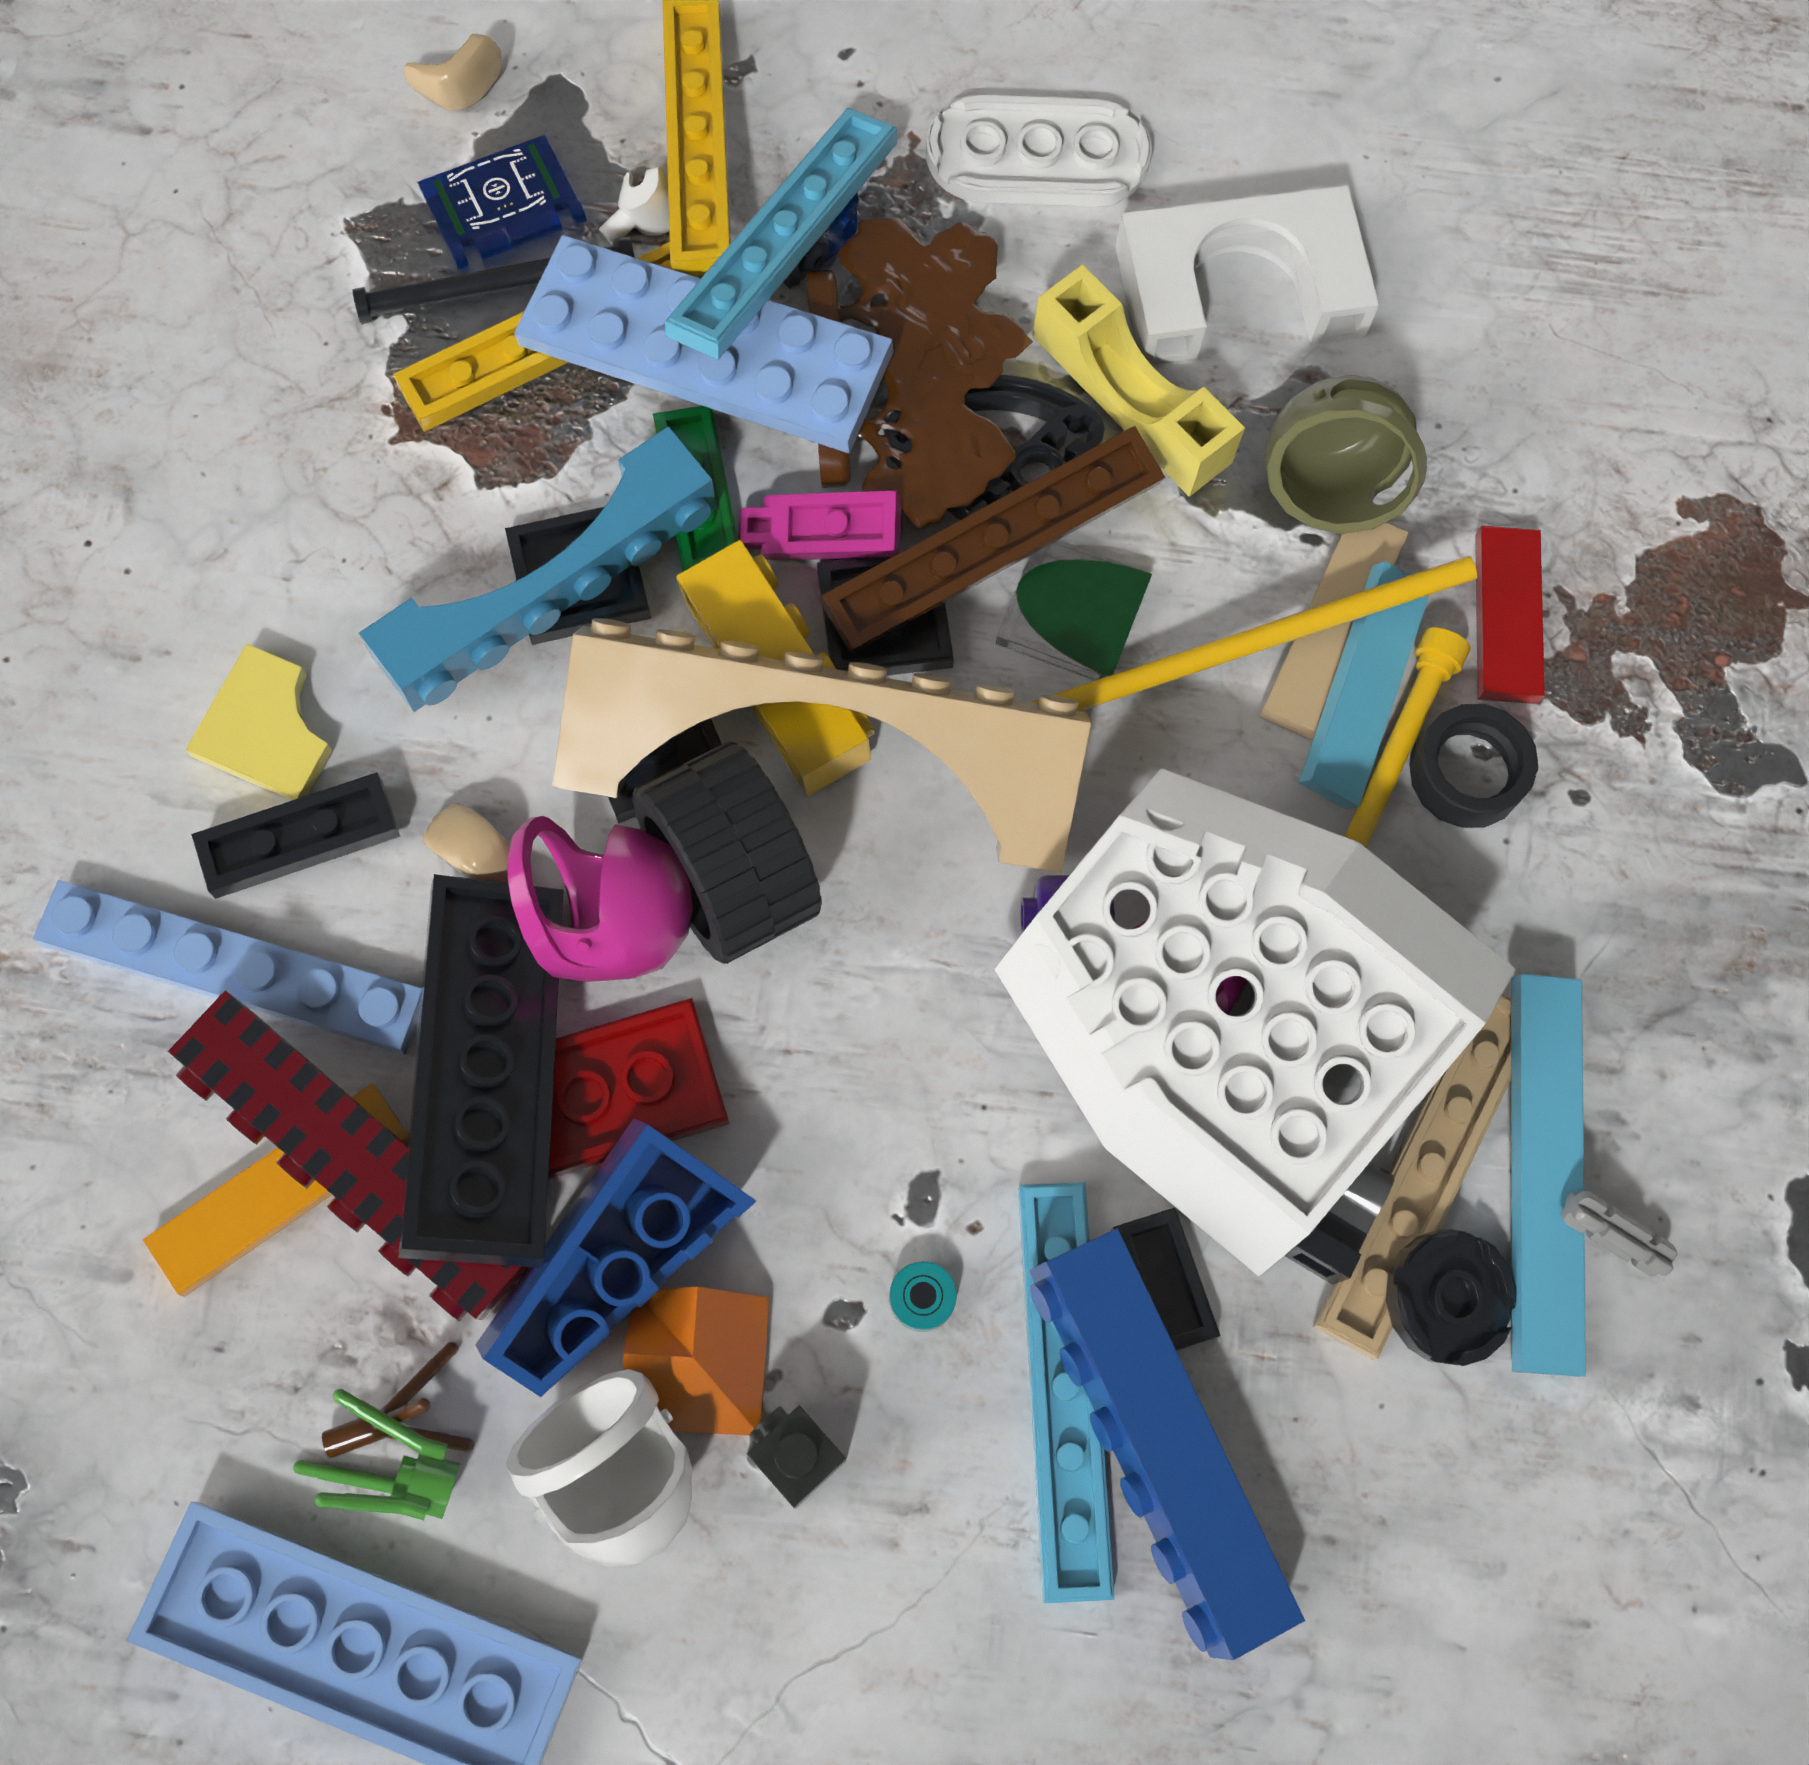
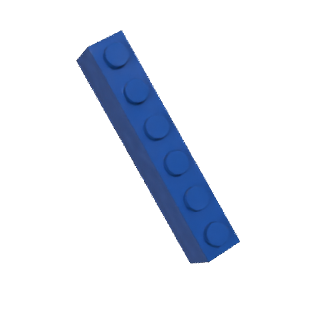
M1118 1228L1029 1270L1034 1281L1030 1285V1293L1035 1307L1046 1322L1053 1321L1064 1345L1060 1349L1063 1367L1077 1387L1082 1385L1094 1409V1412L1090 1413L1093 1431L1106 1451L1110 1452L1113 1450L1125 1475V1477L1120 1479L1123 1495L1134 1514L1139 1518L1144 1516L1156 1541V1543L1151 1545L1153 1559L1164 1579L1169 1584L1175 1583L1187 1608V1610L1182 1612L1183 1622L1196 1647L1202 1652L1207 1651L1210 1658L1235 1660L1303 1623L1305 1619Z

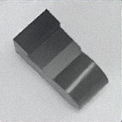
M1370 1161L1313 1231L1284 1256L1332 1285L1350 1279L1362 1255L1359 1251L1391 1191L1394 1175Z

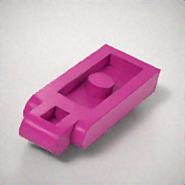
M897 491L764 496L763 507L740 509L739 540L741 539L746 549H762L761 554L767 560L893 557L900 553L902 498Z

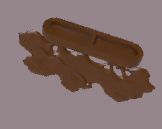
M900 218L862 219L858 224V233L848 238L846 243L837 252L841 264L860 280L863 292L852 305L839 306L835 273L831 270L806 271L809 313L839 323L842 320L854 319L874 326L877 335L892 339L894 352L883 375V379L888 387V402L876 417L864 419L856 437L866 440L880 458L878 464L868 471L862 485L863 492L897 491L902 498L901 511H904L915 526L920 529L924 528L927 524L939 523L947 508L971 506L975 499L984 494L988 482L1001 476L1016 458L1015 450L1000 427L987 417L976 414L964 404L965 395L970 388H989L1003 373L1002 363L1006 359L1019 356L1033 341L1008 313L996 314L994 312H985L975 305V301L984 292L986 286L997 278L998 245L986 232L978 233L972 225L965 222H957L949 229L936 234L930 245H923ZM877 294H885L889 297L887 304L870 306L872 297ZM893 410L901 411L897 422H887L884 420L885 416ZM880 429L898 430L911 439L913 445L911 451L905 453L886 445V443H889V435H879L878 432ZM818 443L822 488L848 485L851 481L850 454ZM893 456L900 460L902 467L898 469L889 468L886 457Z

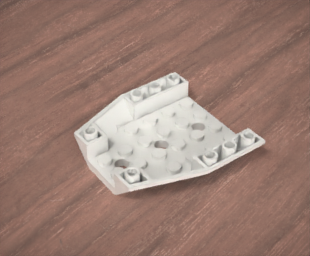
M1162 768L1118 816L994 969L1105 1149L1257 1276L1262 1275L1313 1231L1486 1024L1516 971L1513 966L1361 843ZM1135 890L1146 897L1150 913L1147 921L1141 927L1124 929L1113 921L1110 915V903L1119 892ZM1231 976H1240L1248 980L1255 993L1252 1007L1246 1013L1239 1016L1225 1014L1216 1002V990L1219 984ZM1338 1064H1349L1354 1067L1361 1080L1358 1094L1354 1099L1346 1103L1332 1102L1323 1090V1078L1326 1072Z

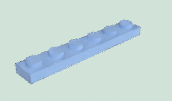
M61 880L57 881L32 938L43 947L213 998H218L226 990L250 1009L403 1055L407 1052L420 1016L422 988Z

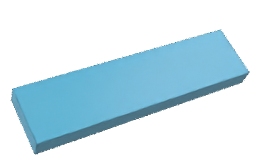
M1384 561L1372 565L1364 590L1409 575ZM1429 595L1356 619L1351 626L1298 782L1344 809L1360 807Z

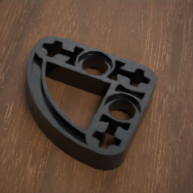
M1000 375L989 388H970L965 395L964 404L972 411H1010L1033 416L1047 423L1015 452L1016 458L1001 476L988 482L984 494L975 499L971 506L947 508V510L958 520H962L986 507L987 504L989 505L1008 495L1010 488L1012 491H1015L1028 484L1029 482L1022 477L1020 471L1026 464L1040 462L1054 470L1102 444L1105 431L1103 419L1092 407L1074 395L1053 385L1030 378ZM894 410L886 421L897 422L901 411ZM884 429V435H889V443H886V445L905 453L911 451L913 446L911 439L902 444L899 442L900 432L898 430ZM1081 429L1087 431L1086 441L1081 438L1075 439L1066 447L1063 459L1058 451L1065 444L1067 430L1072 433H1077ZM893 456L889 457L897 467H902L900 460Z

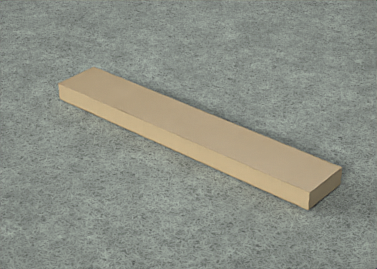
M1501 995L1486 1024L1426 1094L1389 1170V1173L1394 1175V1182L1359 1251L1362 1254L1350 1279L1333 1285L1313 1326L1372 1360L1379 1358L1393 1328L1386 1304L1387 1280L1390 1269L1398 1253L1414 1238L1440 1230L1511 1081V999L1505 995Z

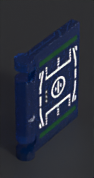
M545 134L417 182L457 270L469 266L467 256L463 250L464 247L475 244L481 260L484 261L563 231L557 212L568 208L575 225L587 221L584 209L577 199Z

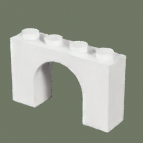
M1317 185L1302 191L1280 194L1260 192L1249 195L1246 198L1223 201L1203 199L1195 201L1190 205L1166 208L1146 206L1133 212L1122 213L1115 250L1135 341L1151 365L1198 358L1207 325L1195 278V270L1210 258L1224 253L1247 252L1260 255L1274 262L1286 272L1296 288L1310 344L1366 337L1378 310L1379 302L1349 185L1328 188Z

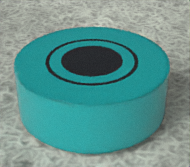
M924 1261L915 1262L902 1268L893 1279L889 1292V1304L895 1318L906 1328L918 1332L932 1331L942 1326L950 1318L957 1300L956 1286L949 1273L937 1264Z

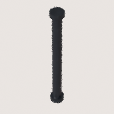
M630 236L618 238L619 245L603 247L635 258ZM550 258L372 292H366L365 287L352 289L357 315L361 325L373 323V316L538 285Z

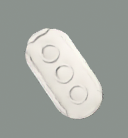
M974 94L951 102L950 109L944 111L940 116L938 113L931 121L926 139V161L933 178L942 188L952 195L967 201L1102 207L1119 203L1129 198L1140 188L1148 173L1152 156V142L1147 128L1140 119L1138 124L1133 118L1128 116V109L1110 100Z

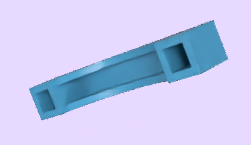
M669 426L618 459L622 477L607 505L593 523L572 544L542 567L505 587L460 602L419 607L411 597L359 632L371 657L413 712H416L424 705L431 706L444 701L455 691L458 682L477 669L486 670L497 665L508 654L511 646L529 634L538 635L545 632L558 621L561 612L580 599L586 601L595 598L609 586L614 576L630 565L640 566L645 564L659 552L664 542L681 531L690 532L695 530L708 519L711 511L716 508L712 479Z

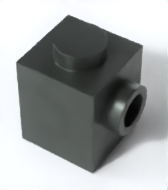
M800 1405L789 1415L779 1406L749 1434L757 1444L747 1455L794 1509L846 1462V1457Z

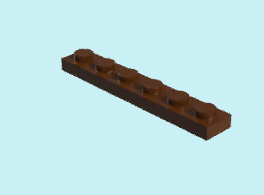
M1133 426L823 594L820 602L850 654L1158 486L1166 477L1136 426Z

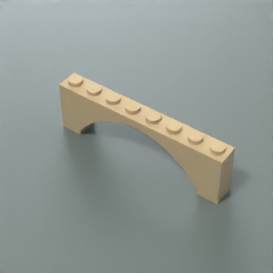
M592 619L591 627L582 626L573 633L552 784L554 788L617 798L625 785L626 775L644 757L670 738L701 721L731 710L763 703L799 701L830 704L864 713L892 725L921 743L945 763L968 789L986 815L998 839L996 850L999 863L1062 873L1091 727V721L1087 713L1077 711V701L1052 695H1041L1039 704L1014 700L1015 691L987 684H978L976 693L950 689V679L923 673L913 674L912 682L886 678L888 671L886 668L866 663L851 662L849 663L848 671L823 667L824 658L802 652L788 651L785 652L784 660L759 656L760 647L738 641H721L720 649L694 645L696 636L674 630H657L656 638L630 634V624L610 619Z

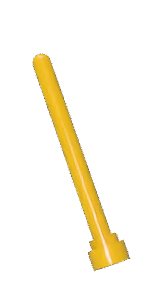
M1431 627L1424 631L1417 646L1415 657L1418 660L1416 668L1419 674L1363 794L1360 807H1357L1344 836L1361 843L1365 848L1368 847L1441 683L1449 681L1452 675L1460 673L1470 652V644L1459 634L1444 628Z

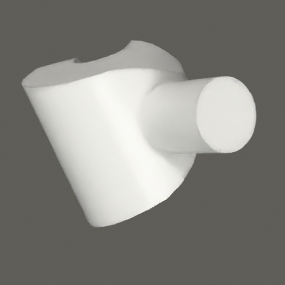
M660 167L646 170L643 182L636 187L632 186L633 176L630 171L625 174L618 200L619 209L598 229L611 245H617L619 243L618 238L625 237L633 228L639 233L651 237L659 236L669 231L668 178Z

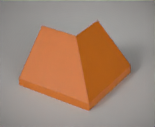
M698 1286L660 1289L641 1307L637 1306L631 1311L623 1351V1370L630 1369L640 1372L651 1381L659 1397L657 1404L659 1411L667 1409L673 1417V1420L668 1423L673 1432L750 1436L749 1434L762 1422L769 1297Z

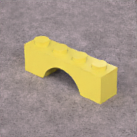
M1083 264L1038 297L1032 336L1124 431L1136 426L1159 467L1189 497L1233 463L1245 427L1204 386L1197 390L1182 389L1169 382L1156 371L1142 354L1130 333L1125 319L1123 304Z

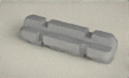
M1589 1191L1571 1192L1565 1198L1566 1205L1561 1211V1217L1568 1226L1581 1234L1585 1231L1589 1239L1626 1262L1631 1259V1263L1636 1268L1649 1276H1656L1657 1274L1667 1276L1674 1269L1672 1262L1678 1254L1675 1246L1658 1234L1653 1236L1650 1229L1612 1205L1608 1208L1604 1200Z

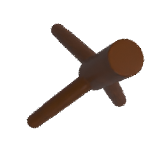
M448 1342L380 1411L400 1423L428 1411L431 1403L427 1398H421L412 1403H409V1401L458 1352V1345L455 1342ZM362 1418L331 1428L322 1433V1444L330 1458L385 1438L397 1439ZM409 1427L425 1438L448 1444L447 1449L470 1452L475 1446L471 1438Z

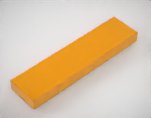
M373 1083L352 1096L354 1100L405 1144L409 1142V1133ZM277 1147L142 1240L177 1295L185 1297L332 1194L316 1180L308 1189L294 1180L276 1163L284 1154Z

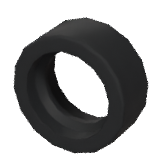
M1461 704L1442 712L1416 743L1409 763L1411 785L1421 804L1439 820L1460 828H1485L1505 819L1531 791L1539 768L1536 745L1525 726L1507 711L1487 704ZM1456 735H1472L1486 740L1500 752L1507 765L1508 779L1505 787L1498 794L1489 798H1475L1459 792L1445 779L1439 768L1438 755L1441 746L1449 738Z

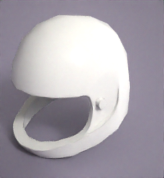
M630 1369L605 1374L578 1387L554 1403L528 1426L513 1445L506 1462L507 1469L520 1495L526 1497L537 1509L532 1514L538 1523L542 1525L546 1521L567 1548L606 1567L638 1564L665 1551L687 1523L692 1501V1465L686 1446L681 1443L668 1426L673 1417L667 1409L659 1411L657 1407L659 1397L651 1381L642 1373Z

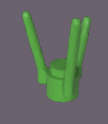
M344 1389L335 1390L333 1393L335 1402L412 1448L419 1455L417 1459L403 1455L396 1478L298 1460L293 1465V1470L297 1474L391 1494L390 1496L321 1492L316 1495L315 1504L319 1507L339 1508L342 1510L402 1514L424 1520L425 1515L443 1519L460 1463L444 1459L448 1444L423 1437Z

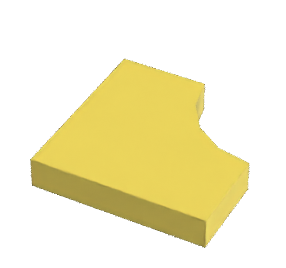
M247 643L186 747V751L191 757L290 800L309 795L333 752L328 743L310 732L302 720L300 695L307 676L303 668Z

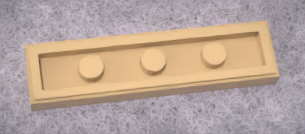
M1384 523L1372 530L1342 534L1308 609L1364 591L1372 565L1386 561L1395 566L1409 532L1389 523ZM1353 621L1293 641L1259 717L1313 740Z

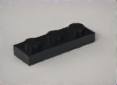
M378 772L191 834L207 890L215 899L401 837L383 781Z

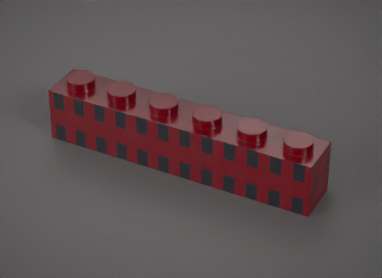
M226 990L167 1051L183 1065L176 1076L187 1087L205 1101H208L214 1093L234 1109L226 1118L233 1127L256 1145L264 1137L284 1152L276 1163L287 1174L307 1189L315 1180L335 1197L328 1204V1209L355 1232L358 1233L366 1224L386 1242L379 1248L378 1252L407 1277L417 1268L437 1285L429 1296L456 1320L461 1321L467 1313L477 1320H483L529 1268L523 1266L398 1258L408 1145L245 1004Z

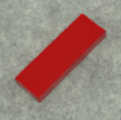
M1481 526L1475 535L1478 700L1539 704L1545 696L1541 530Z

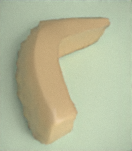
M473 33L457 53L442 64L429 65L412 62L404 66L405 80L412 89L448 111L464 110L475 105L485 96L503 71L501 50L496 42L486 35Z
M452 803L448 808L434 816L427 831L423 834V843L434 854L468 878L508 883V854L510 845L489 821L468 806L460 803Z

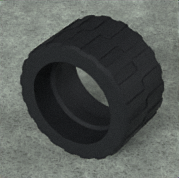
M728 741L634 789L632 802L640 830L669 844L678 856L688 875L692 889L693 912L690 928L702 946L715 960L728 964L820 914L822 905L820 886L803 839L774 785L745 748L737 743Z

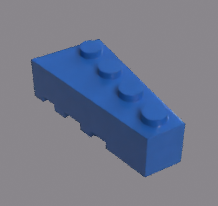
M633 1119L545 1244L544 1260L540 1268H528L475 1344L482 1359L539 1397H542L610 1335V1330L635 1307H641L660 1290L659 1285L689 1258L693 1260L713 1242L711 1239L735 1216L739 1218L757 1201L648 1124Z

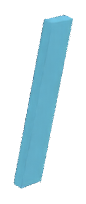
M847 107L665 320L666 337L719 360L896 146L897 127Z
M1519 974L1511 978L1512 1274L1516 1285V1306L1512 1309V1372L1586 1377L1584 1232L1581 1234L1568 1226L1561 1217V1211L1566 1205L1565 1198L1568 1194L1584 1191L1582 980Z
M1086 1182L1019 1185L1018 1198L1043 1603L1115 1600L1104 1448L1098 1441L1090 1422V1413L1094 1412V1409L1083 1385L1077 1387L1067 1375L1060 1358V1349L1064 1347L1053 1321L1048 1323L1041 1317L1030 1293V1285L1034 1281L1029 1270L1090 1241Z

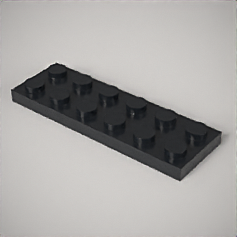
M437 874L433 876L430 891L398 1258L540 1268L544 1260L559 978L552 977L537 963L526 944L512 906L509 883ZM534 886L539 906L545 917L551 922L562 926L564 890Z

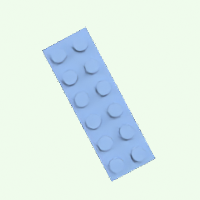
M561 236L514 332L519 346L850 453L894 352L892 339L768 300L721 358L717 360L666 337L665 320L698 283L700 278L568 236Z
M192 1501L187 1508L127 1639V1642L426 1765H541L583 1661V1657L203 1503Z

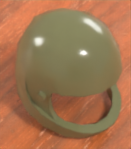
M1345 375L1319 381L1292 397L1274 420L1264 454L1266 476L1270 491L1285 512L1311 528L1339 534L1372 530L1401 515L1418 496L1425 482L1427 472V455L1424 444L1416 429L1415 415L1394 388L1375 378ZM1412 459L1413 470L1407 487L1391 502L1382 505L1373 503L1378 493L1393 486L1409 467Z

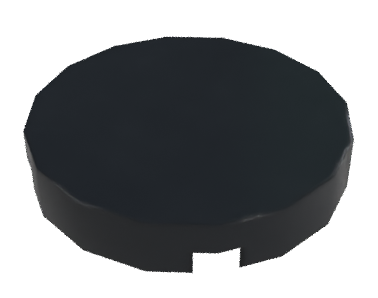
M1440 1229L1417 1236L1398 1253L1388 1274L1386 1304L1392 1327L1408 1349L1429 1362L1466 1366L1487 1359L1505 1343L1512 1328L1507 1327L1511 1317V1310L1516 1307V1285L1511 1267L1496 1246L1483 1238H1477L1465 1231Z

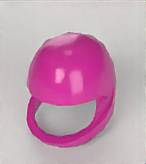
M545 816L529 818L513 834L508 854V883L512 906L523 938L537 963L552 977L586 982L635 979L663 969L688 936L693 912L690 881L675 851L664 841L643 830L615 824L608 834L604 854L593 853L579 848L562 827ZM537 836L544 841L560 871L567 891L572 929L551 922L545 917L539 906L532 880L530 860L533 840Z

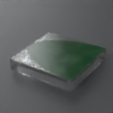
M1058 540L1029 556L998 631L995 644L1093 681L1113 675L1149 586L1152 574Z

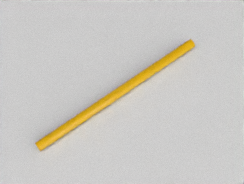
M1466 556L1053 694L1052 696L1077 701V711H1083L1477 579L1476 566L1471 556ZM1040 699L1032 701L1030 703L1039 704Z

